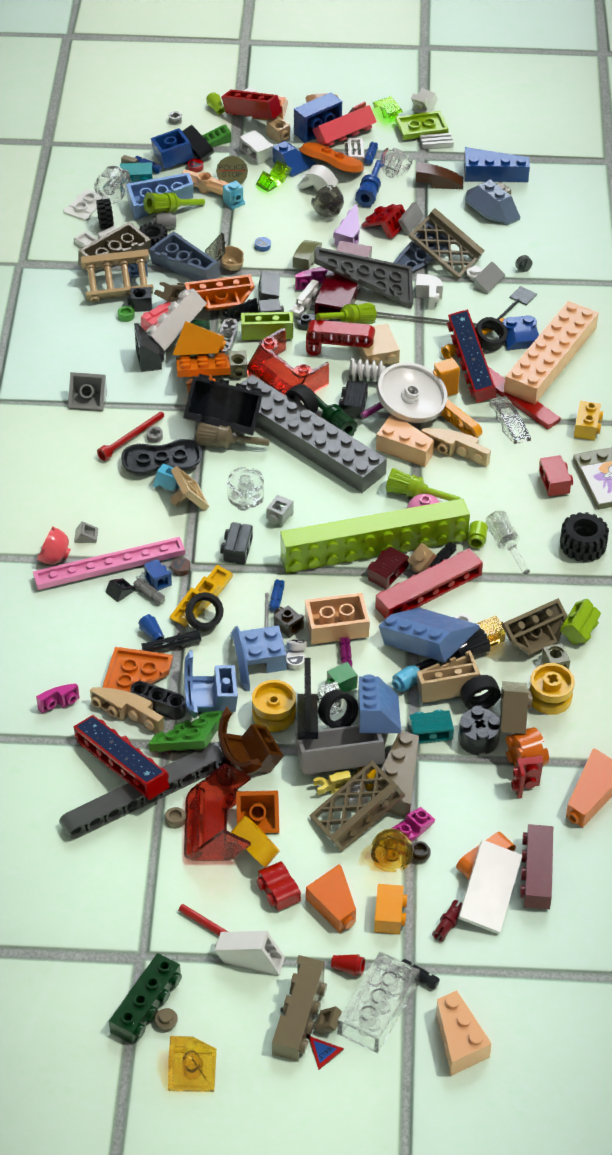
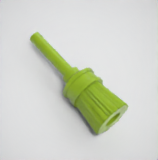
M165 192L163 194L146 193L143 203L144 210L149 214L159 212L175 213L180 206L205 205V199H180L174 192Z
M372 303L346 304L340 312L317 313L315 317L316 320L340 319L342 322L370 325L375 323L377 311Z
M395 468L391 469L388 476L387 492L405 494L407 497L430 494L447 501L461 499L459 496L429 488L428 485L424 484L423 477L411 476Z

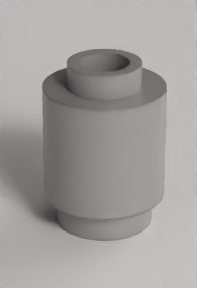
M156 213V216H153V224L154 222L157 225L162 224L166 229L176 228V215H172V213Z

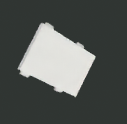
M85 189L76 196L77 198L68 207L63 209V213L86 221L97 210L96 200L108 199V197Z

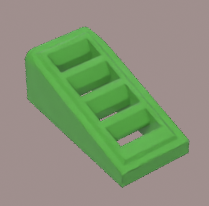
M226 124L202 135L212 147L231 142V131Z

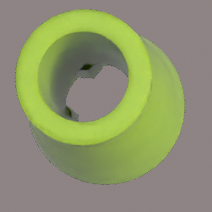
M215 92L208 94L206 97L207 105L218 115L223 114L225 109L220 95Z

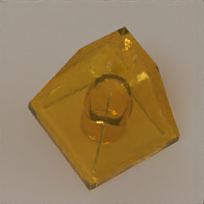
M170 1036L168 1091L215 1092L217 1049L193 1036Z

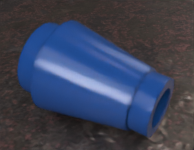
M147 614L139 620V629L153 641L165 637L154 616Z

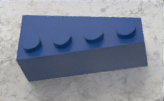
M465 147V182H486L488 180L493 182H529V157Z

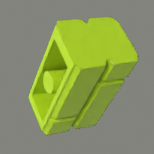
M589 599L578 601L574 604L560 631L565 637H568L567 639L573 645L586 643L591 638V631L599 624L597 620L601 612L596 607H593Z

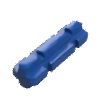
M372 141L369 144L364 158L366 165L373 163L378 149L377 142L374 143Z
M140 156L135 157L138 159V163L152 162L153 172L158 174L162 171L161 164H155V162L145 158L142 159Z
M276 579L274 581L271 601L269 603V610L271 612H275L280 607L285 586L283 580Z

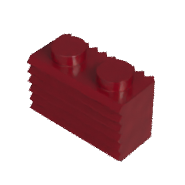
M389 546L386 551L383 550L375 562L372 561L367 568L368 580L386 590L409 567V562L407 561L409 556Z

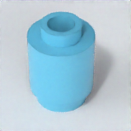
M415 665L405 667L392 676L393 687L400 692L407 691L417 684V672L420 669Z

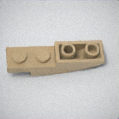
M423 428L421 430L422 433L434 440L433 449L442 454L452 457L456 453L485 467L490 463L491 450L479 445V439L447 429Z
M92 687L90 689L91 703L95 707L108 712L110 716L122 721L129 716L131 720L141 723L148 730L156 733L164 730V717L153 711V703L136 694L113 688Z

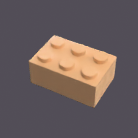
M363 593L305 600V619L311 644L339 641L341 637H348L349 639L369 637L370 620Z

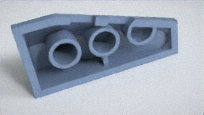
M427 222L426 229H434V225ZM417 233L416 237L424 239V234ZM427 233V239L435 240V233ZM438 233L439 240H447L444 234ZM411 240L393 263L411 266L412 272L434 259ZM428 243V247L431 250H437L436 244ZM439 244L440 250H448L447 244Z

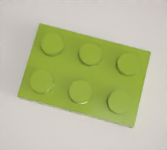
M441 111L397 116L395 118L403 140L420 138V135L449 133V128Z

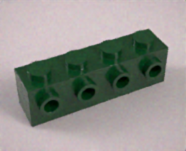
M157 953L110 1018V1033L131 1044H134L137 1038H141L149 1021L155 1019L158 1008L169 999L172 988L179 985L182 979L180 964Z

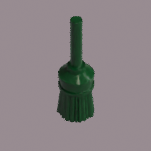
M315 394L318 406L322 409L321 418L348 435L354 436L356 428H358L357 422L345 414V411L339 405H327Z

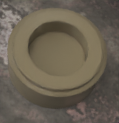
M179 807L168 809L165 813V823L167 826L174 829L182 827L186 823L185 811Z

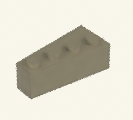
M127 222L79 249L78 265L81 267V257L145 249H148L149 253L151 240L132 223ZM97 267L94 269V272L103 270L104 268Z
M502 681L500 700L501 732L526 734L528 708H532L533 698L530 688H527L526 683Z
M401 731V733H398L381 770L399 786L405 795L388 812L406 818V815L411 811L419 736ZM379 783L378 791H382L389 784Z
M298 955L296 962L297 974L293 973L291 978L290 995H286L283 1013L285 1015H280L272 1041V1055L297 1062L301 1053L305 1054L308 1045V1040H306L307 1034L311 1035L315 1022L312 1020L314 1015L318 1016L321 1007L320 997H324L327 990V983H324L325 962Z

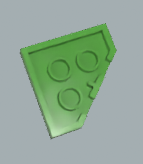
M223 711L204 712L191 723L189 720L173 726L174 729L166 734L163 731L155 734L148 743L149 750L166 752L168 750L184 751L186 749L202 750L206 748L218 731Z

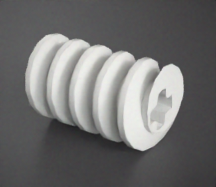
M352 358L349 367V379L352 375L353 380H356L359 376L360 381H363L366 377L367 382H370L373 377L374 382L377 383L381 373L386 369V365L383 366L382 361H380L377 366L375 360L369 365L368 359H366L364 364H362L361 359H359L358 363H355V359Z

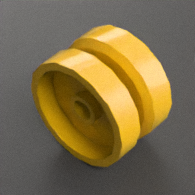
M545 663L534 669L530 677L529 687L533 696L532 707L548 715L565 712L571 705L575 685L574 675L563 665L556 663Z
M268 680L260 683L252 693L253 721L256 725L266 726L269 732H280L288 729L296 718V692L292 686L280 680Z

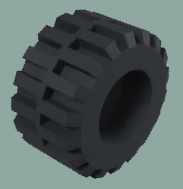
M578 512L576 515L571 514L562 523L560 548L563 549L564 554H568V557L571 559L575 558L576 561L583 560V562H587V560L594 561L595 558L599 559L607 548L608 524L603 522L601 517L598 518L596 514L591 515L589 512Z

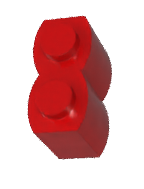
M282 861L258 871L257 885L261 891L264 890L267 894L266 898L271 907L274 906L277 911H280L301 901V891Z

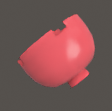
M52 526L36 560L47 565H55L63 558L67 559L71 551L68 548V536L62 530Z

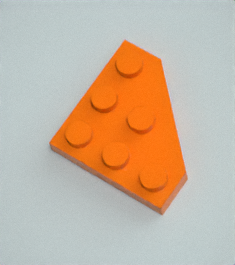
M115 647L102 687L131 693L130 687L136 681L152 684L169 675L173 663V655Z

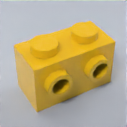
M580 400L574 438L595 441L596 434H600L602 424L598 423V421L602 422L604 411H600L601 403Z

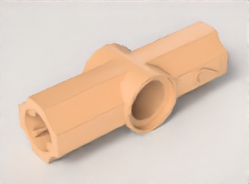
M186 169L182 172V174L190 173L193 187H197L200 193L213 192L223 195V186L229 184L228 182L212 178L209 172L196 173Z

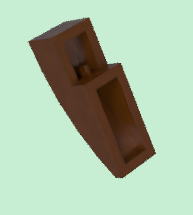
M416 163V182L431 183V188L463 189L464 177L458 173L434 164Z

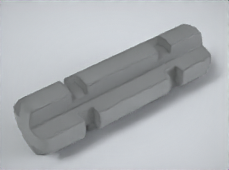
M138 578L134 581V588L141 591L149 599L154 600L153 602L158 605L165 602V595L158 592L148 583H145L144 580Z

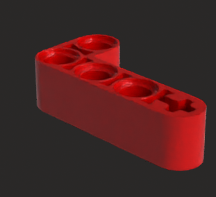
M312 320L308 323L306 333V352L311 356H317L321 353L322 344L371 347L374 342L375 328L369 324Z

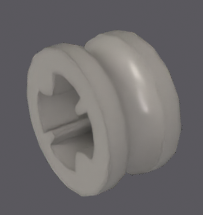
M178 111L169 113L168 122L170 124L179 125L182 123V113Z
M158 426L150 427L147 430L148 441L152 443L162 441L163 430Z

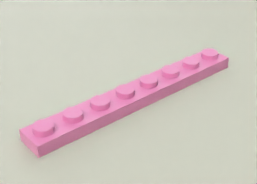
M175 537L33 571V578L37 589L40 590L141 566L156 559L161 561L185 555V548L181 538Z

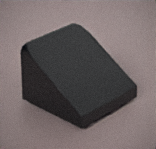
M123 578L110 580L106 588V593L117 602L135 591V588Z

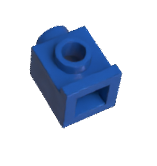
M158 559L144 564L145 578L152 587L159 591L172 586L171 571H167L166 566L162 565Z

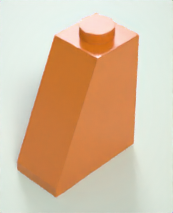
M340 864L306 886V900L339 933L351 928L355 924L356 907Z

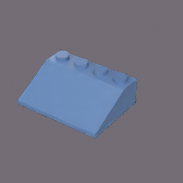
M423 608L391 614L379 625L385 645L441 662H445L480 628L479 624Z

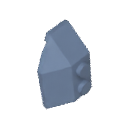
M492 180L479 184L466 192L465 202L487 219L510 225L521 218L512 196Z

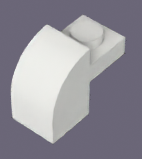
M421 88L419 94L413 93L411 96L414 104L412 111L417 113L432 112L438 100L436 93Z
M313 165L301 177L302 180L298 185L301 189L314 185L321 195L331 191L338 180L327 167Z
M417 274L415 298H429L428 309L435 310V303H439V299H442L443 283L436 276Z

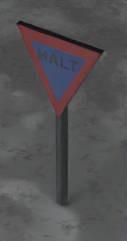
M307 1034L318 1070L344 1050L342 1047L313 1038L310 1034Z

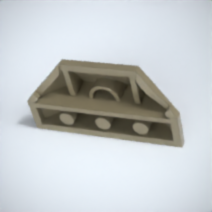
M559 598L501 625L510 642L526 654L531 655L542 650L543 647L559 642L562 633L560 628L567 618V613Z

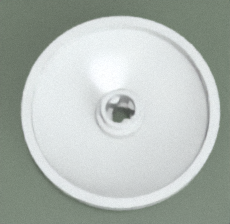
M402 362L387 367L381 373L376 388L378 399L383 407L393 416L407 422L424 423L434 420L442 413L447 403V390L440 377H436L430 369L415 363Z

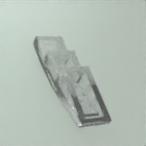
M506 396L489 399L490 407L495 411L496 419L502 425V432L513 444L531 441V436L511 401Z

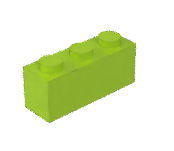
M293 312L241 313L242 340L293 339Z

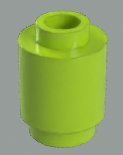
M478 520L470 523L467 540L471 547L478 549L486 543L488 526L485 522Z

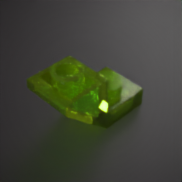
M392 96L372 102L374 108L380 107L383 118L389 117L391 120L403 112Z
M277 160L270 174L263 171L255 185L270 192L285 182L292 168Z

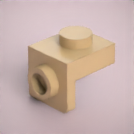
M421 543L407 561L412 565L411 569L419 574L428 568L437 555L425 544Z

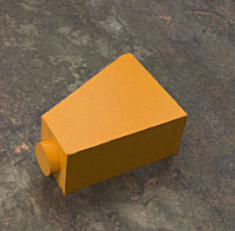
M185 321L173 355L218 353L219 350L223 351L226 341L223 339L225 336Z

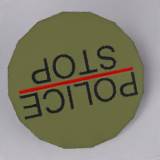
M227 156L218 163L216 173L219 180L228 183L237 181L239 184H242L247 178L248 168L243 159L237 156Z

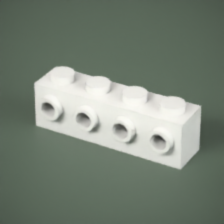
M194 289L183 290L178 295L179 299L168 306L169 310L158 317L156 325H152L146 331L158 344L160 352L165 351L178 337L185 321L191 322L207 304Z

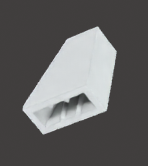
M267 930L221 932L215 945V952L225 964L272 975H280L285 956Z

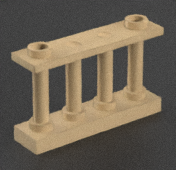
M148 249L81 257V268L88 271L90 291L86 292V301L97 302L100 299L131 295V288L151 287V293H153V284L147 285L144 265L149 260ZM131 263L138 264L140 286L131 287L128 265ZM114 265L121 266L123 288H114L111 267ZM97 267L104 268L107 284L106 290H97L94 269Z

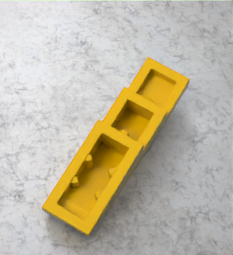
M216 565L208 577L204 576L195 589L190 588L169 618L183 627H187L189 623L186 620L185 609L189 600L196 594L203 592L218 596L233 578L232 572ZM205 600L197 602L193 608L194 617L197 618L211 603Z

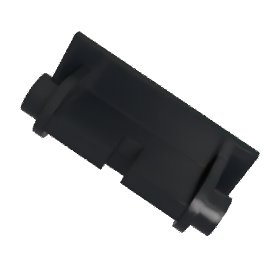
M257 298L248 299L244 303L225 309L223 311L224 317L233 318L239 322L241 321V313H259Z

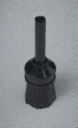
M479 628L448 660L452 657L456 659L463 657L465 652L470 650L473 656L490 652V641L485 631ZM430 658L415 666L423 670L441 661Z

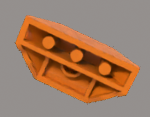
M251 274L184 283L186 290L194 289L207 303L203 308L207 311L227 309L244 303L255 287Z

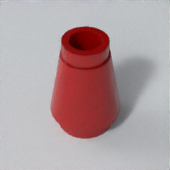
M360 954L333 955L331 968L353 976L362 975L365 969V957H360Z

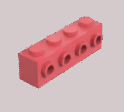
M370 105L324 123L312 130L317 142L329 147L335 144V140L341 142L347 139V135L355 136L360 133L359 130L361 129L367 131L373 128L372 125L377 121Z

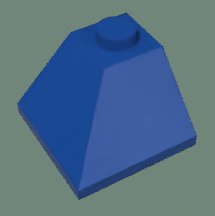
M286 141L273 146V163L291 177L310 169L313 165H317L313 159L301 153L297 147Z

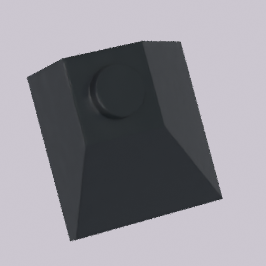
M134 323L135 347L141 372L162 370L161 362H164L163 352H160L158 344L138 323Z

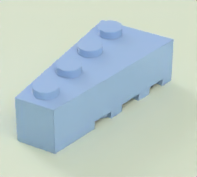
M190 173L126 184L127 199L134 220L150 215L144 210L143 201L146 193L163 194L165 192H174L180 199L193 198V182Z

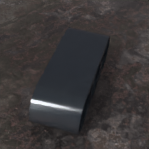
M192 124L182 131L190 141L192 152L198 159L203 161L215 153L209 142Z
M136 681L131 685V693L153 703V711L173 720H180L185 716L186 707L183 695L144 681Z

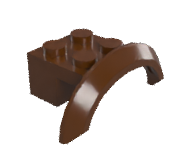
M226 706L222 712L218 727V739L224 758L234 770L242 774H253L255 772L270 773L284 755L268 728L251 724L242 736L227 733L228 721L232 713Z

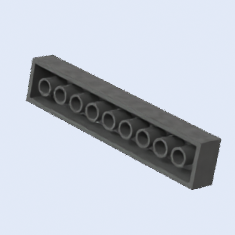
M254 375L240 383L247 385L246 389L249 390L251 387L262 389L263 397L256 422L257 427L359 492L363 493L386 475L387 458Z

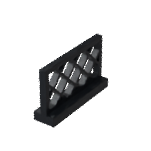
M304 658V694H297L298 739H318L317 694H311V658Z

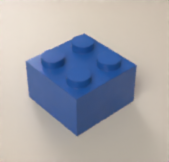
M180 128L150 138L154 155L164 169L194 159L191 143Z

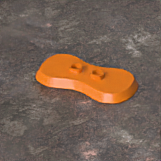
M308 142L299 148L301 153L327 162L339 170L350 173H358L364 170L363 163L360 160L346 156L341 152H336L323 144Z

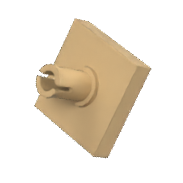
M175 466L171 472L180 490L170 497L171 502L177 507L188 498L205 511L210 506L198 483L179 467Z

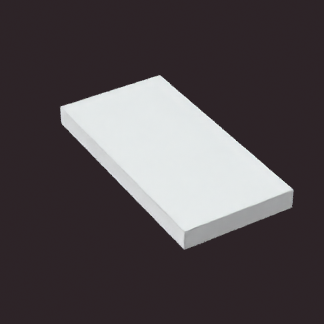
M482 839L458 919L496 934L501 932L521 862V854Z

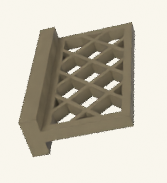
M436 208L408 235L415 244L457 280L481 258L485 251ZM429 221L434 225V229H426V223ZM423 233L424 239H418L415 234ZM427 233H435V240L427 239ZM438 233L444 234L447 240H439ZM428 243L436 244L437 250H431L428 247ZM439 244H447L448 250H440ZM451 244L457 245L459 251H451ZM440 254H448L449 261L441 259ZM452 255H460V261H452ZM463 255H468L473 260L464 261ZM453 265H461L462 271L460 273L456 272L453 269Z
M372 760L309 816L342 852L403 799L405 795L399 786ZM375 769V778L366 779L367 774ZM379 783L389 784L382 791H378ZM361 784L359 792L351 793V788L354 785ZM365 784H374L373 791L364 792ZM358 797L357 805L348 806L350 798ZM363 797H372V800L366 805H362ZM345 798L343 806H335V802L338 799ZM356 810V814L350 819H346L347 811ZM342 811L341 819L332 820L334 812ZM323 812H329L328 820H319L318 817ZM340 824V827L331 834V825Z

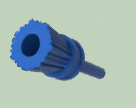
M381 160L376 161L371 174H367L362 178L360 187L356 192L355 200L362 207H371L376 201V195L381 187V181L377 177L382 165Z

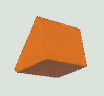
M278 790L236 791L237 824L244 816H247L264 833H280Z

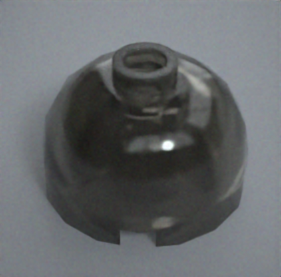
M328 185L316 192L317 196L315 199L312 198L311 205L317 214L326 218L340 213L344 206V197L337 186Z

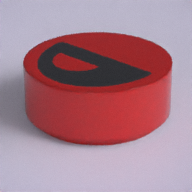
M194 158L188 161L189 171L197 173L204 169L201 159Z

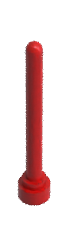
M157 413L111 445L101 446L97 449L98 457L102 461H107L112 457L115 450L164 418V413Z

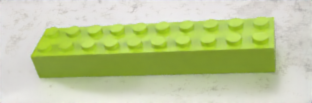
M463 498L280 531V557L285 572L290 573L378 557L389 546L400 552L416 550L421 543L427 547L444 545L448 542H462L468 539L470 512Z

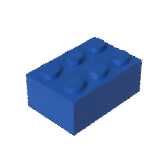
M330 92L294 108V135L304 143L316 139L312 129L341 117L343 101Z

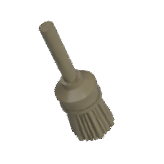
M198 423L196 443L199 446H217L218 448L225 447L228 449L235 442L269 446L270 439L236 435V433L232 432L230 426L220 425L218 427L206 423Z

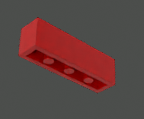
M230 89L221 96L225 113L273 120L282 112L278 95Z

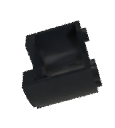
M199 374L198 377L193 376L183 418L218 427L220 425L230 426L236 432L253 436L263 397L262 389L251 387L249 390L246 389L247 385L236 383V386L229 385L230 381L220 378L218 382L209 380V376Z

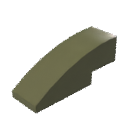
M312 240L301 242L293 255V268L308 270L311 265H314L315 247H322V242Z

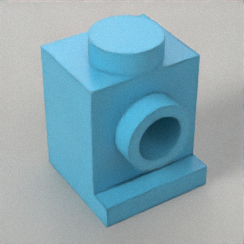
M237 181L223 186V202L230 209L233 210L245 205L243 186Z
M162 464L157 470L153 487L157 488L159 485L166 490L175 491L176 488L180 489L171 472L174 467Z

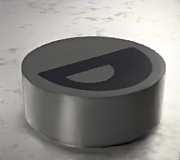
M528 255L518 257L515 262V266L520 272L530 270L533 265Z

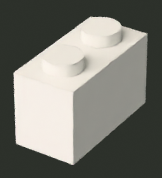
M256 130L240 136V150L257 165L273 159V144Z

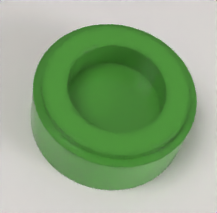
M123 306L118 309V319L120 321L129 322L135 318V311L132 307Z

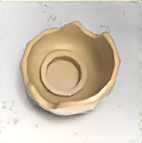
M225 246L220 251L219 263L226 270H239L244 263V252L235 246Z

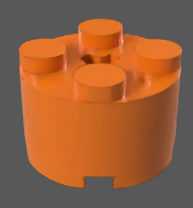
M535 727L527 728L526 734L514 733L506 736L505 739L508 746L506 757L510 763L513 762L515 767L518 758L542 756L543 767L549 763L548 749H543L541 743L544 742V738Z

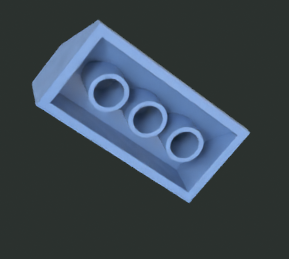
M371 674L359 676L358 706L360 733H401L398 694L378 676Z

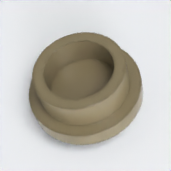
M169 1008L159 1010L155 1016L156 1025L164 1031L173 1029L178 1022L177 1013Z

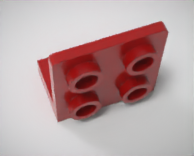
M391 204L387 207L379 206L374 209L372 215L365 218L361 225L363 228L382 225L387 238H393L402 229L398 220L404 214L405 209L402 204Z

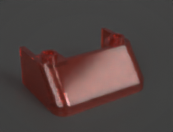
M285 328L262 339L247 365L249 376L254 375L284 395L297 384L306 385L314 393L329 384L328 362L315 369L306 364L293 368L278 356V354L286 350Z
M224 763L190 789L185 801V858L192 861H229L251 846L250 841L227 831V810L236 805V791L251 780L250 775Z

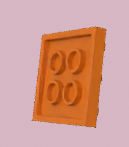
M216 353L215 356L198 354L197 357L180 355L179 358H176L178 377L199 376V374L207 376L231 375L229 357L225 353Z

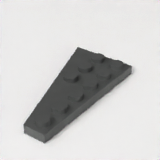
M315 247L314 264L412 308L414 303L411 266Z

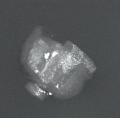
M389 148L384 149L380 158V167L385 175L389 178H400L407 174L413 162L412 159L411 161L408 159L409 155L397 148L388 150Z

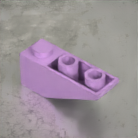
M356 204L348 211L346 218L342 219L338 229H335L333 233L335 246H338L340 241L358 244L360 227Z

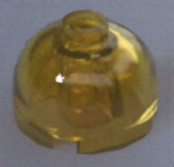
M394 828L384 829L374 837L370 849L371 858L375 866L387 872H396V869L401 867L403 869L412 862L414 855L411 839L406 833Z

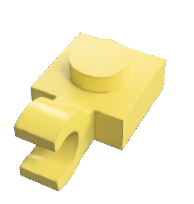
M349 770L336 772L333 775H329V779L323 777L313 779V785H321V787H317L318 795L325 794L328 791L334 794L351 779Z

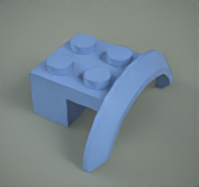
M279 625L240 631L238 626L232 629L230 638L233 639L236 650L240 681L247 691H250L248 665L265 663L267 673L287 670V655Z
M190 650L184 661L187 712L193 718H197L198 712L224 711L226 706L231 712H236L238 693L235 665H215L213 676H193V650Z

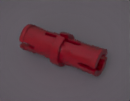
M458 900L452 901L451 906L446 913L442 914L440 923L432 933L436 940L439 935L441 936L438 940L440 942L446 939L451 928H454L457 924L462 905L460 902L458 907L456 906Z

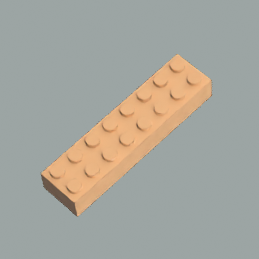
M567 301L505 376L504 392L536 404L596 330L599 312Z

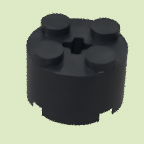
M474 706L461 716L458 738L460 746L466 752L473 755H479V753L484 752L489 754L494 751L499 742L500 717L481 706Z

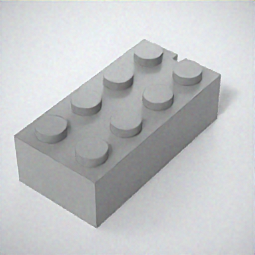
M359 725L318 730V739H298V735L295 733L297 757L303 775H315L326 771L336 772L341 769H357L358 767L368 765L372 760L377 766L385 762L384 740L381 733H360Z

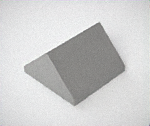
M70 372L68 408L104 410L107 397L106 375Z

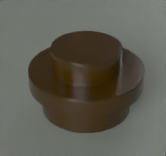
M418 841L410 847L409 854L414 861L424 862L430 858L431 850L425 842Z

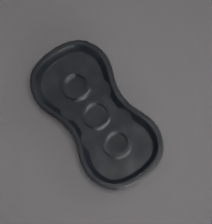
M179 439L163 445L139 443L126 447L122 452L121 460L124 468L133 475H146L157 471L162 464L171 467L177 466L181 470L187 471L195 468L201 462L202 450L198 443L190 439Z

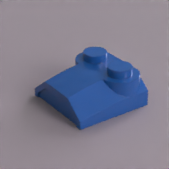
M531 315L507 317L503 320L508 332L507 339L505 340L507 351L529 348L539 336L537 320Z

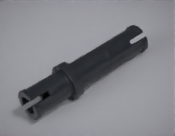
M198 629L183 634L179 632L175 636L141 643L143 651L159 652L179 646L184 648L185 645L201 642L202 639Z

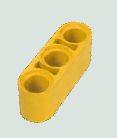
M244 816L231 831L246 850L264 867H267L280 852L277 846L247 816Z

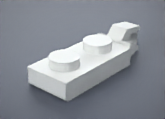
M313 279L298 296L297 303L290 310V312H293V316L300 317L303 315L305 309L310 307L314 298H317L320 291L318 289L319 281Z

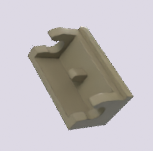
M160 282L159 284L164 286V292L155 290L154 294L167 302H174L179 299L178 295L185 290L184 283L169 285L165 282Z

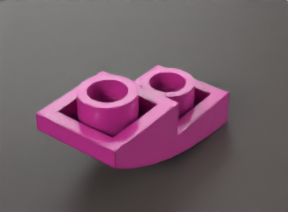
M317 267L296 274L295 290H304L313 279L319 281V284H323L328 270L323 267Z
M76 683L58 686L36 696L37 707L42 714L53 709L57 704L65 708L80 698L79 688Z
M419 807L408 813L405 821L390 828L388 835L401 847H404L422 835L435 823L436 819L422 807Z

